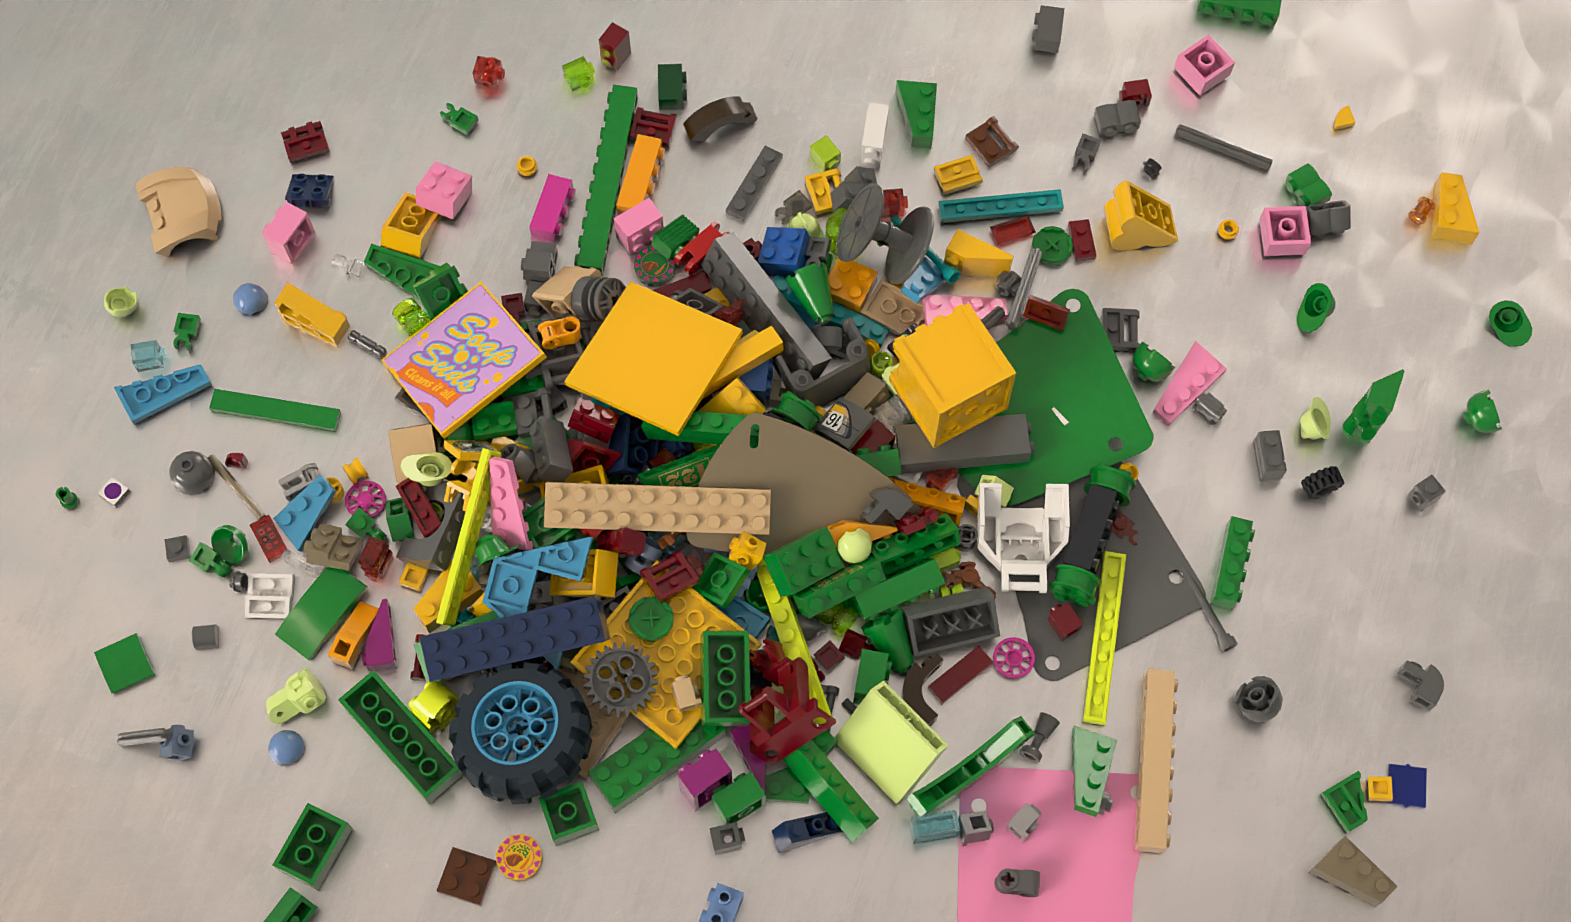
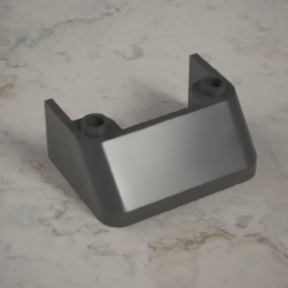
M851 317L840 323L850 340L846 347V354L850 362L814 381L811 374L806 370H797L790 373L781 355L773 359V365L787 391L792 392L802 401L806 399L815 406L821 407L850 391L867 372L872 375L867 346Z

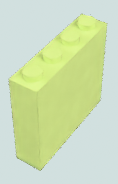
M882 681L869 691L834 737L838 741L837 745L896 804L911 793L949 746L885 681Z

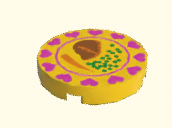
M515 834L506 838L499 845L496 853V864L500 872L511 880L524 881L533 877L542 864V851L538 842L531 836L524 834Z

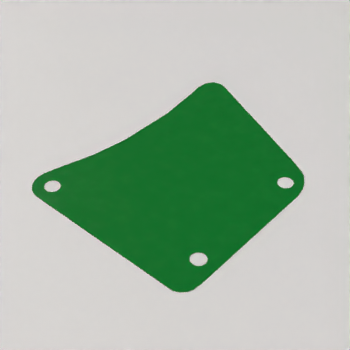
M1079 289L1064 290L1050 301L1065 308L1066 303L1070 299H1076L1080 302V309L1078 311L1069 312L1063 331L1028 319L1024 324L996 342L1015 370L1016 376L1008 409L995 416L1025 414L1026 421H1030L1031 434L1028 435L1029 441L1034 443V454H1031L1030 462L958 468L955 470L975 490L982 475L997 476L1004 482L1009 483L1014 489L1007 506L1019 504L1044 494L1046 484H1068L1090 474V469L1097 466L1098 463L1111 466L1146 451L1154 440V434L1088 295ZM888 390L890 396L887 401L890 406L909 424H917L902 399L897 401L890 390ZM1052 408H1055L1069 423L1064 426ZM1114 437L1120 438L1123 442V447L1119 451L1111 450L1108 445L1110 439Z

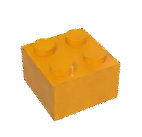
M838 258L828 277L832 301L860 314L877 283L878 271L854 261L844 262Z

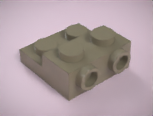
M320 524L318 529L313 528L311 541L306 540L303 552L306 554V563L350 571L363 547V539L342 535L341 527Z

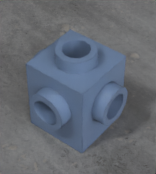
M171 725V728H169V740L159 742V758L175 761L191 758L195 743L193 738L194 730L185 729L184 725Z

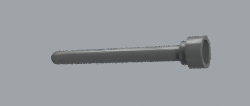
M1181 562L1184 573L1202 606L1203 612L1219 637L1218 646L1221 651L1226 652L1238 645L1234 636L1226 633L1197 583Z

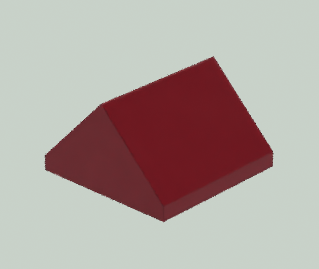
M571 438L567 442L573 468L572 473L602 465L605 472H607L621 456V453L588 442Z

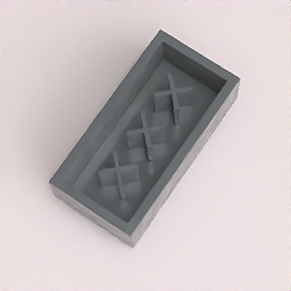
M987 586L902 606L914 657L1000 637L994 595Z

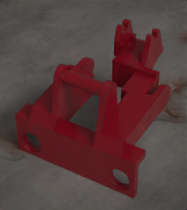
M766 638L763 640V643L766 644L763 646L764 653L762 651L749 650L750 664L762 672L763 677L777 687L782 686L783 694L769 686H766L764 689L756 686L751 690V700L739 705L738 709L741 715L751 722L750 752L770 766H773L836 724V719L818 707V700L813 697L810 700L807 663L800 657L793 661L785 657L782 643ZM774 706L786 715L777 724H775ZM821 717L824 718L826 722L823 724H816L813 720L815 718ZM768 750H774L778 754L776 756L771 757L767 756L765 752Z

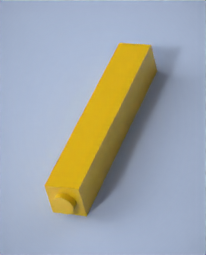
M772 326L733 348L703 398L732 382L737 376L744 375L783 351V341Z

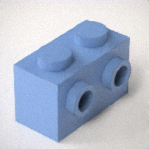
M717 883L716 888H711L707 901L710 902L707 911L703 909L699 922H735L744 898V892Z

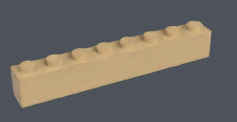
M1148 668L1144 673L1135 851L1162 854L1166 847L1169 848L1171 836L1167 833V826L1171 824L1172 813L1168 811V806L1173 797V790L1169 786L1170 780L1173 779L1174 767L1171 766V758L1174 757L1175 753L1172 736L1176 732L1173 714H1176L1177 710L1174 692L1176 693L1178 689V679H1175V671Z

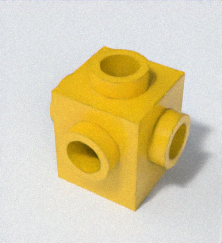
M743 531L738 538L734 537L729 545L731 552L728 559L752 571L762 560L767 543Z

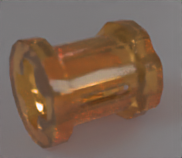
M1420 197L1417 200L1418 204L1414 209L1410 210L1408 215L1413 222L1424 224L1429 212L1435 209V203L1429 198Z

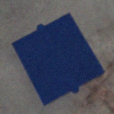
M1388 764V777H1392L1393 800L1387 801V803L1404 805L1405 808L1409 806L1425 808L1427 768L1413 767L1410 764Z

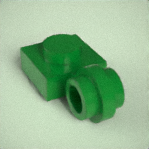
M358 508L345 524L363 539L370 533L368 538L378 546L386 541L385 537L387 535L377 527L375 530L372 529L377 521L361 508Z
M202 542L198 544L188 560L207 573L215 567L213 572L223 578L232 572L230 564L223 560H220L219 563L216 562L221 554Z

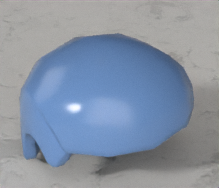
M252 283L241 285L233 294V305L239 312L247 315H252L257 311L263 312L268 304V295L264 289Z
M280 731L270 740L268 747L269 756L278 765L293 764L302 756L304 743L302 737L295 731Z

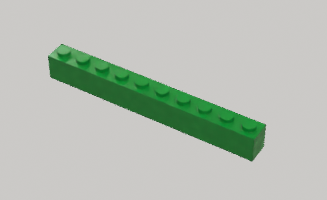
M614 84L612 92H608L607 96L609 108L604 111V122L606 123L605 127H601L600 131L602 143L597 146L596 157H599L598 163L593 165V175H595L594 181H590L589 185L591 198L586 200L585 210L588 212L587 217H583L582 220L584 232L583 236H579L578 248H580V252L575 255L574 266L587 269L595 268L601 272L602 276H604L617 210L616 204L620 194L628 154L629 135L638 103V89L636 87Z

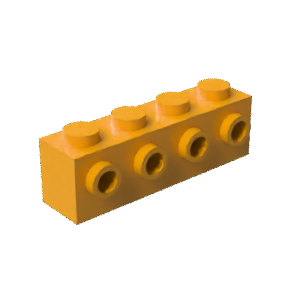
M637 135L616 204L618 215L648 199L649 195H653L655 187L653 180L654 177L659 175V160H663L665 148L662 147V139Z
M887 477L912 498L910 500L921 507L930 506L938 512L939 516L947 513L959 528L966 497Z

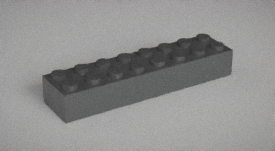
M732 232L715 238L701 263L704 271L751 331L756 330L759 333L770 326L774 328L783 341V351L772 357L773 359L781 355L790 373L797 370H806L811 374L814 381L819 379L832 359L830 354L736 234Z

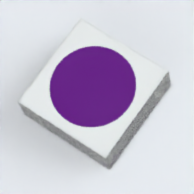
M111 477L97 494L114 507H117L130 490Z

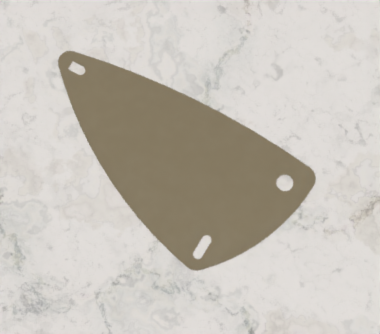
M760 413L749 414L732 430L715 452L698 487L771 490L769 535L750 534L767 543L763 556L812 530L826 527L842 520L865 522L860 517L863 513L862 509L867 503L874 501L869 493L877 488H892L901 492L909 500L912 499L885 475L842 447L798 426ZM753 424H757L760 428L759 441L756 448H751L749 444L751 426ZM912 502L914 505L907 512H911V514L920 513L922 507ZM884 510L873 523L895 526L894 521L896 519L892 518ZM900 531L893 532L892 534H898ZM687 532V539L693 546L731 552L729 545L732 539L740 536V534ZM879 538V539H876V540L872 541V543L874 544V543L879 542V541H881V540H880V538Z

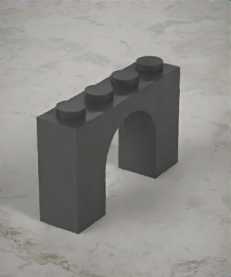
M442 480L436 486L427 487L425 492L431 503L440 505L445 510V516L440 527L431 536L424 539L404 538L396 558L405 564L410 563L424 569L446 571L456 549L465 516V511H463L464 499H462L464 493L458 492L453 502L449 501L447 503L444 501L448 481Z

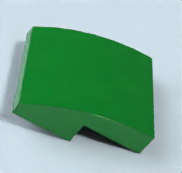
M137 633L94 652L111 694L155 674Z

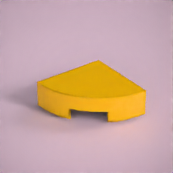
M1349 105L1343 107L1337 113L1334 121L1335 130L1355 125L1356 122Z

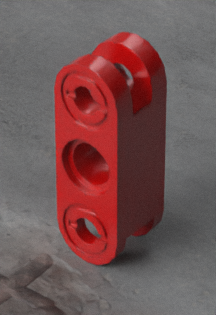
M716 221L711 223L677 253L674 263L678 266H683L688 262L684 271L690 276L695 274L702 268L701 263L714 239L727 235L729 232L721 234L718 231L720 224Z

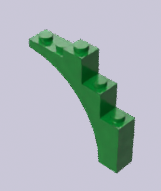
M1022 716L1013 719L960 763L931 783L909 795L906 799L909 801L910 807L920 817L944 808L962 791L972 787L986 773L1001 765L1035 735L1034 731Z

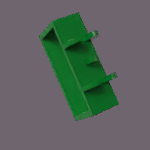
M1404 369L1372 383L1366 394L1355 405L1352 413L1343 423L1342 428L1346 436H1352L1360 439L1362 442L1370 443L1393 411L1404 376Z

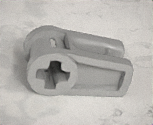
M306 464L299 470L278 480L283 489L290 487V489L284 492L286 500H293L319 476L317 464Z

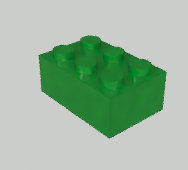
M827 526L812 530L763 556V560L780 597L793 595L845 567Z
M307 803L272 866L278 871L319 890L353 828L348 822Z

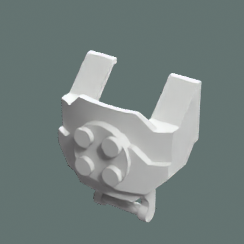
M980 483L977 515V548L989 562L1001 571V593H1008L1009 591H1039V593H1047V568L1065 551L1068 544L1070 527L1068 484H1046L1045 506L1043 509L1001 507L1002 483ZM1009 575H1039V582H1009Z

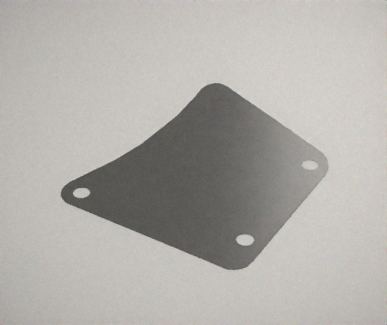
M1118 462L1110 467L1119 470L1123 462ZM1090 474L1068 483L1070 518L1068 544L1065 551L1047 568V593L1015 591L1024 617L1028 642L1035 654L1034 668L1042 678L1049 681L1061 680L1090 665L1099 588H1096L1094 594L1096 598L1095 603L1088 605L1087 608H1081L1067 600L1063 602L1053 597L1054 594L1048 587L1051 582H1054L1056 577L1055 567L1064 564L1088 496L1084 491V485L1089 483ZM960 475L957 487L961 496L967 499L971 494L976 498L977 496L974 495L976 490ZM1138 479L1136 480V487L1129 494L1130 504L1125 507H1118L1120 509L1116 521L1113 520L1111 537L1109 540H1106L1105 551L1126 554L1115 651L1202 607L1184 573L1181 562L1187 568L1206 598V592ZM1045 493L1022 503L1003 508L1044 509ZM1099 559L1097 577L1100 579L1103 559ZM1172 570H1179L1183 573L1184 579L1181 583L1175 584L1170 581L1169 574ZM1009 575L1011 582H1039V575ZM1068 602L1083 625L1080 631L1062 641L1047 619L1049 613H1051V608L1057 604L1064 605ZM1049 656H1056L1060 660L1058 669L1050 670L1046 667L1045 661Z

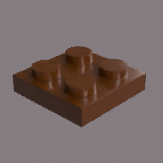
M452 847L436 891L481 906L496 867V860Z

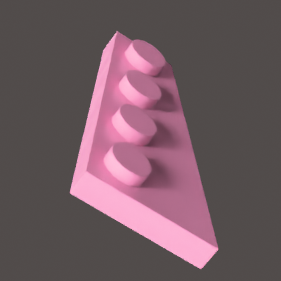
M929 294L922 300L926 326L933 323L932 319L942 314L945 317L954 312V307L968 303L980 320L997 306L1002 307L1006 312L1005 316L999 321H1004L1008 317L1006 298Z
M1195 341L1153 413L1169 426L1223 375L1227 368Z
M494 456L489 459L492 535L500 536L510 547L521 544L516 549L532 550L534 549L532 541L528 540L527 535L529 531L528 523L524 522L522 510L524 509L523 502L517 494L519 485L513 460Z

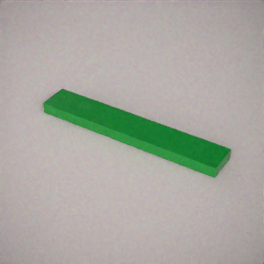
M214 389L209 409L214 412L336 431L341 414L340 409L220 389Z

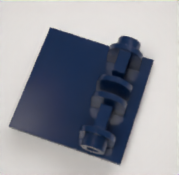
M292 174L285 200L296 207H303V205L307 207L308 201L311 208L314 207V202L315 207L326 208V206H330L328 195L334 175Z

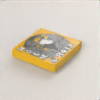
M444 440V448L460 461H479L483 448L500 452L485 440Z

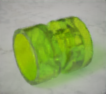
M414 298L403 300L392 312L395 320L400 325H404L403 329L409 337L431 321L425 311L421 310L420 305Z
M841 602L819 613L817 617L824 624H831L832 630L842 637L846 630L850 629L859 613L850 606L844 607V602Z

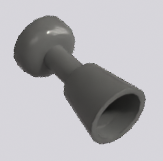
M1040 712L1034 730L1036 736L1031 745L1022 746L1020 754L1030 761L1039 763L1042 758L1039 748L1043 740L1051 736L1060 722L1055 717Z

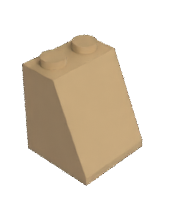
M564 266L538 288L532 297L553 318L562 317V314L569 313L570 317H575L580 323L587 322L578 318L573 311L571 305L573 287L581 277L597 276L602 278L603 276L595 268L587 269L579 266Z
M432 423L396 428L388 431L396 483L407 479L400 467L405 457L430 452L439 453L436 428Z

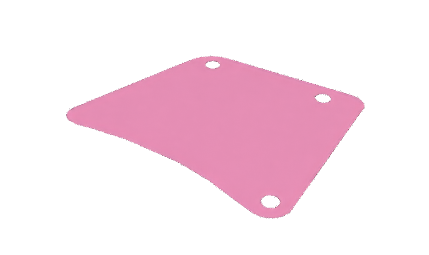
M996 767L986 773L972 787L960 793L959 815L974 813L971 807L973 800L977 798L983 799L987 806L985 811L988 819H991L993 822L994 831L991 833L989 840L967 843V846H962L959 838L957 922H1132L1134 882L1141 851L1134 850L1137 800L1131 796L1130 792L1132 787L1138 785V774H1108L1104 792L1111 794L1110 799H1113V803L1109 813L1105 811L1104 815L1097 814L1096 817L1074 810L1073 771ZM1027 803L1029 806L1034 805L1042 814L1037 820L1039 825L1031 834L1026 832L1028 837L1022 843L1006 828V825ZM1008 868L1039 871V896L1023 897L1000 893L995 888V878L1003 869ZM1004 877L1002 879V881H1005V885L1008 886L1010 884V882L1007 881V877Z

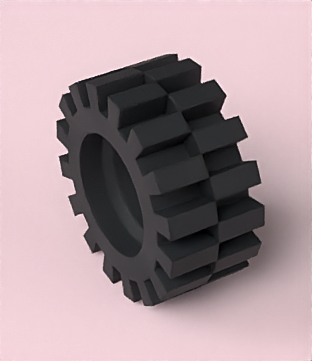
M1337 466L1326 467L1323 470H1318L1316 473H1311L1310 476H1306L1301 482L1308 499L1323 497L1326 494L1332 493V491L1338 490V488L1345 484Z

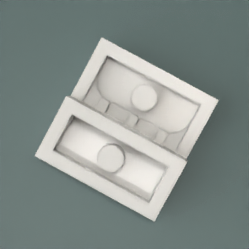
M248 573V595H245V618L286 619L292 609L295 574Z

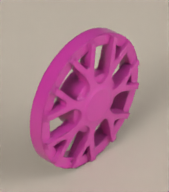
M361 481L354 484L348 490L345 496V505L351 515L360 507L372 518H375L386 506V494L379 484L373 481ZM368 485V490L362 492L361 486ZM376 487L379 491L373 495L371 491ZM354 490L359 492L357 497L351 495ZM375 498H382V504L375 503ZM357 501V505L350 507L349 502ZM374 506L376 512L370 514L368 509Z
M1006 638L998 643L994 650V666L1001 675L1007 678H1022L1034 666V651L1031 645L1021 638ZM1014 642L1021 643L1019 650L1013 648ZM1005 643L1010 648L1007 652L1001 648ZM1028 649L1031 655L1023 657L1022 652ZM997 655H1004L1005 660L997 661ZM1022 661L1030 663L1028 669L1020 665ZM1004 664L1010 666L1007 672L1001 669ZM1013 667H1018L1020 674H1013Z

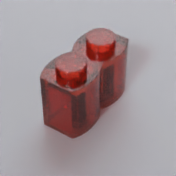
M369 536L358 560V563L361 565L360 568L365 572L364 575L374 580L377 577L382 579L393 552L389 549L388 543Z

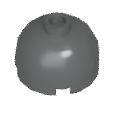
M187 451L176 456L171 462L169 475L171 482L179 492L192 496L203 493L204 489L213 484L215 469L209 458L202 453Z
M1256 676L1251 678L1253 681L1248 684L1244 682L1236 692L1235 701L1238 709L1246 718L1255 722H1266L1278 715L1282 707L1283 697L1280 688L1271 678Z

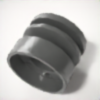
M581 277L575 283L571 294L573 311L582 320L604 322L626 287L617 278Z

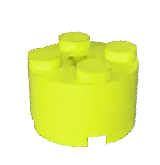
M428 681L419 696L411 699L408 707L411 709V713L431 734H436L434 730L439 729L442 731L456 717L457 714L454 708L460 697L441 681Z

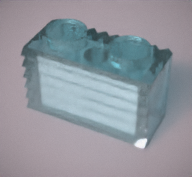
M949 810L948 813L946 811L939 814L935 813L934 815L932 813L930 815L926 814L922 817L917 815L916 818H911L909 824L913 844L958 837L960 833L957 811L955 810L952 812Z

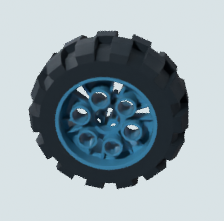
M524 662L523 668H517L515 663L496 667L498 673L487 677L485 673L471 683L474 687L473 691L469 695L463 693L454 708L457 717L452 719L449 725V740L453 745L451 754L457 767L470 784L478 788L486 797L498 802L508 799L512 804H530L532 797L539 795L544 800L558 793L559 791L556 787L566 780L568 783H571L582 770L579 763L581 759L585 760L588 758L592 739L589 736L593 728L590 712L579 690L572 685L569 678L558 670L551 669L549 671L544 664ZM537 706L534 712H528L531 707ZM550 713L554 716V718L542 719ZM499 720V724L493 727L495 723ZM544 726V729L539 732L540 728ZM537 741L545 745L540 751L536 747ZM499 742H506L504 746L497 747ZM528 744V747L525 750H522L523 745ZM511 751L514 753V762L507 761Z

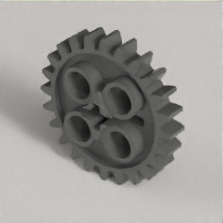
M623 642L621 648H618L616 643H613L612 650L605 645V653L602 654L597 650L596 655L598 659L591 657L590 662L593 666L586 665L585 670L590 672V674L584 675V679L590 681L584 684L585 689H591L587 693V697L594 696L592 705L600 703L599 711L607 708L608 716L612 711H616V717L619 718L620 712L624 711L626 717H628L629 710L631 709L635 714H638L637 707L640 706L645 709L644 700L651 702L652 698L649 694H656V689L651 687L658 685V680L652 679L658 675V671H651L655 663H647L650 655L642 657L643 649L641 648L635 652L634 644L629 649H626L625 642ZM624 660H629L633 666L626 670L620 666V663ZM611 662H615L621 678H625L624 684L631 695L630 698H627L621 682H616L617 673L612 667ZM602 670H609L612 676L609 679H603L599 676V673ZM638 680L643 686L639 690H634L630 687V683ZM612 690H618L622 696L614 700L610 698L609 693Z

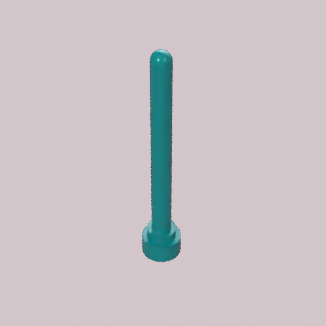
M892 215L890 218L891 222L898 228L902 220L897 215ZM930 247L928 248L926 256L942 271L943 279L949 284H954L960 278L961 272L955 266L947 265Z

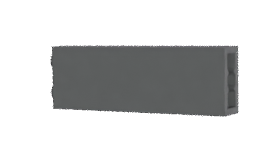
M1025 414L991 417L936 448L932 447L918 424L896 426L895 436L902 474L1030 462L1031 454H1034V443L1029 441L1028 435L1031 434L1030 421H1026Z

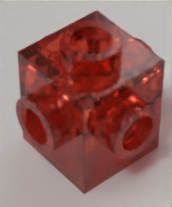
M477 56L472 72L475 84L488 88H498L500 81H503L505 77V69L502 67L501 60L494 57Z

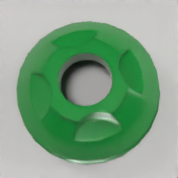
M223 525L213 531L211 536L212 547L221 554L219 558L226 563L236 564L246 557L248 551L246 535L236 527ZM233 535L238 538L240 545L234 541Z

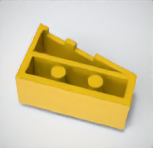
M1441 172L1434 184L1431 238L1473 244L1480 232L1462 175Z
M288 282L274 302L283 321L336 347L350 327L345 314L331 309Z
M452 561L449 563L446 571L441 573L413 608L428 633L442 625L436 623ZM470 571L459 608L461 612L474 604L483 594L481 586Z

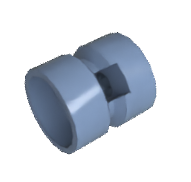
M646 536L643 553L639 556L627 557L624 563L630 570L640 575V570L652 567L654 561L660 559L664 549L659 546L657 541Z

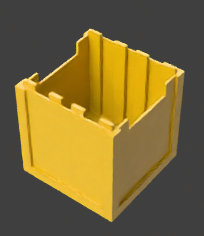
M969 303L954 307V312L945 317L942 314L932 319L933 323L926 326L924 323L915 328L916 332L907 337L902 335L894 339L893 343L894 352L899 358V367L890 372L889 381L933 448L1008 409L1016 372Z

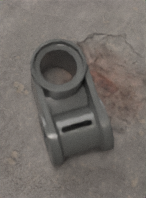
M1003 869L995 878L994 885L996 890L1003 894L1038 897L1040 872L1035 870ZM1004 877H1007V881L1010 882L1008 886L1005 885V881H1002Z

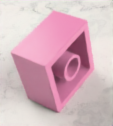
M1208 34L1178 55L1174 69L1201 96L1230 76L1235 62Z
M435 161L416 186V205L454 219L472 193V175Z
M650 198L614 218L616 238L629 256L639 253L643 248L651 244L654 234L664 228L663 216Z
M285 202L276 211L271 223L265 226L262 235L272 254L292 264L313 236L315 230L307 212Z
M1306 206L1264 208L1259 218L1264 256L1305 255L1311 245Z

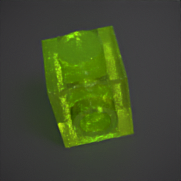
M584 56L562 65L564 78L572 92L579 88H585L594 82L593 74L595 69L591 62L586 61Z

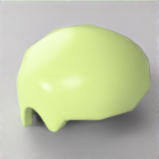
M128 287L110 289L104 296V307L111 315L116 317L131 315L137 307V293L131 292Z
M857 528L854 532L846 531L838 541V553L846 562H862L871 553L872 539L869 533L863 529Z

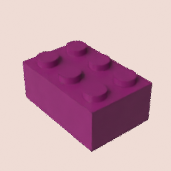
M716 748L712 751L710 749L704 751L699 755L698 761L693 764L687 763L679 770L680 773L677 774L680 791L695 812L712 801L715 789L724 784L727 787L733 783L732 770Z

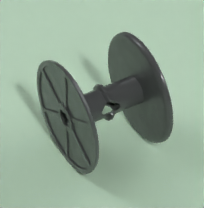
M871 183L856 195L844 215L837 237V255L841 261L849 262L861 255L871 240L876 241L879 247L885 245L889 247L886 257V275L893 284H901L913 275L926 255L934 229L933 212L928 207H918L904 218L898 228L894 227L890 221L883 222L881 217L884 208V193L878 184Z

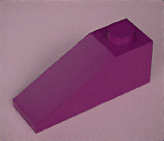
M387 598L381 601L365 643V653H362L363 665L367 666L370 672L372 670L377 672L397 668L391 606Z
M750 724L748 726H740L731 731L732 740L749 772H752L766 795V762L750 752Z

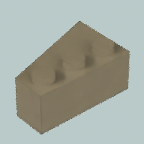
M1346 836L1340 839L1308 872L1328 881L1333 886H1338L1348 891L1349 894L1374 907L1381 904L1398 887Z

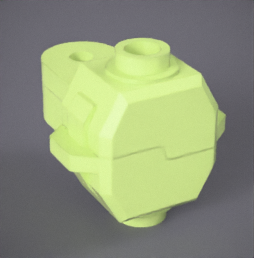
M303 668L288 678L285 687L269 697L265 706L270 721L273 723H283L299 712L308 714L325 702L326 696L320 681L308 668Z

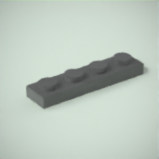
M766 145L764 146L727 206V214L743 222L745 221L783 158L782 153Z

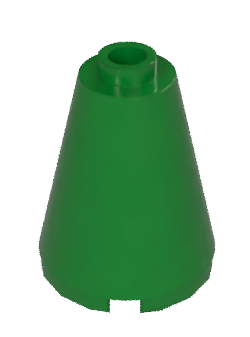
M821 262L819 267L817 263L805 266L794 271L796 276L792 278L790 275L787 276L786 281L814 322L825 324L831 321L834 310L825 263Z
M898 608L891 612H885L874 622L870 620L861 627L864 635L878 652L889 653L888 661H892L891 668L895 672L900 671V673L909 671L914 663V657L902 610Z

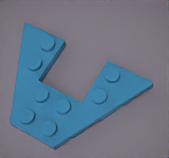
M593 537L494 558L483 603L492 609L499 618L527 612L539 570L582 581ZM564 651L544 655L543 657L555 669H559Z

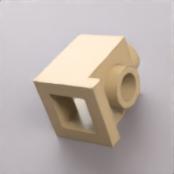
M688 675L675 678L671 688L678 713L701 707V698L696 699L699 696L696 683H691Z

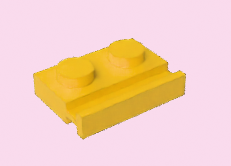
M973 155L934 166L935 175L940 187L943 189L944 195L983 182Z

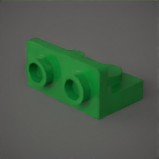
M513 401L486 405L471 417L475 441L518 434Z

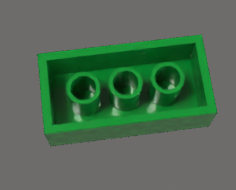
M703 631L700 635L701 726H748L751 722L741 715L738 707L742 703L750 701L749 631Z

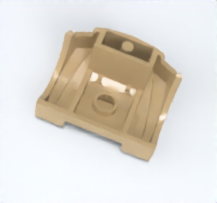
M189 167L166 168L151 173L135 183L139 200L146 203L155 232L150 237L156 254L168 257L171 250L177 244L189 239L204 238L213 241L217 239L218 236L215 235L217 223L221 220L219 197L211 181L199 171Z

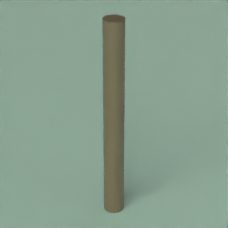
M214 454L210 455L208 458L215 470L259 521L264 520L266 515L218 458Z

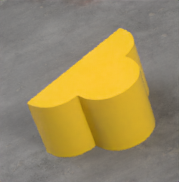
M1127 180L1114 188V198L1104 205L1111 246L1114 249L1129 251L1146 245L1162 247L1178 242L1170 204Z

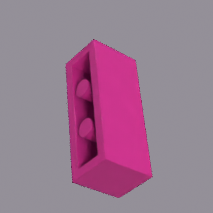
M548 174L529 226L532 237L555 242L557 235H561L563 218H567L569 213L568 204L570 200L574 199L576 192L571 179Z

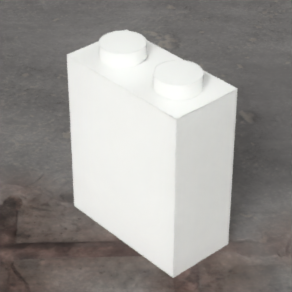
M869 102L860 156V165L866 168H880L889 105Z

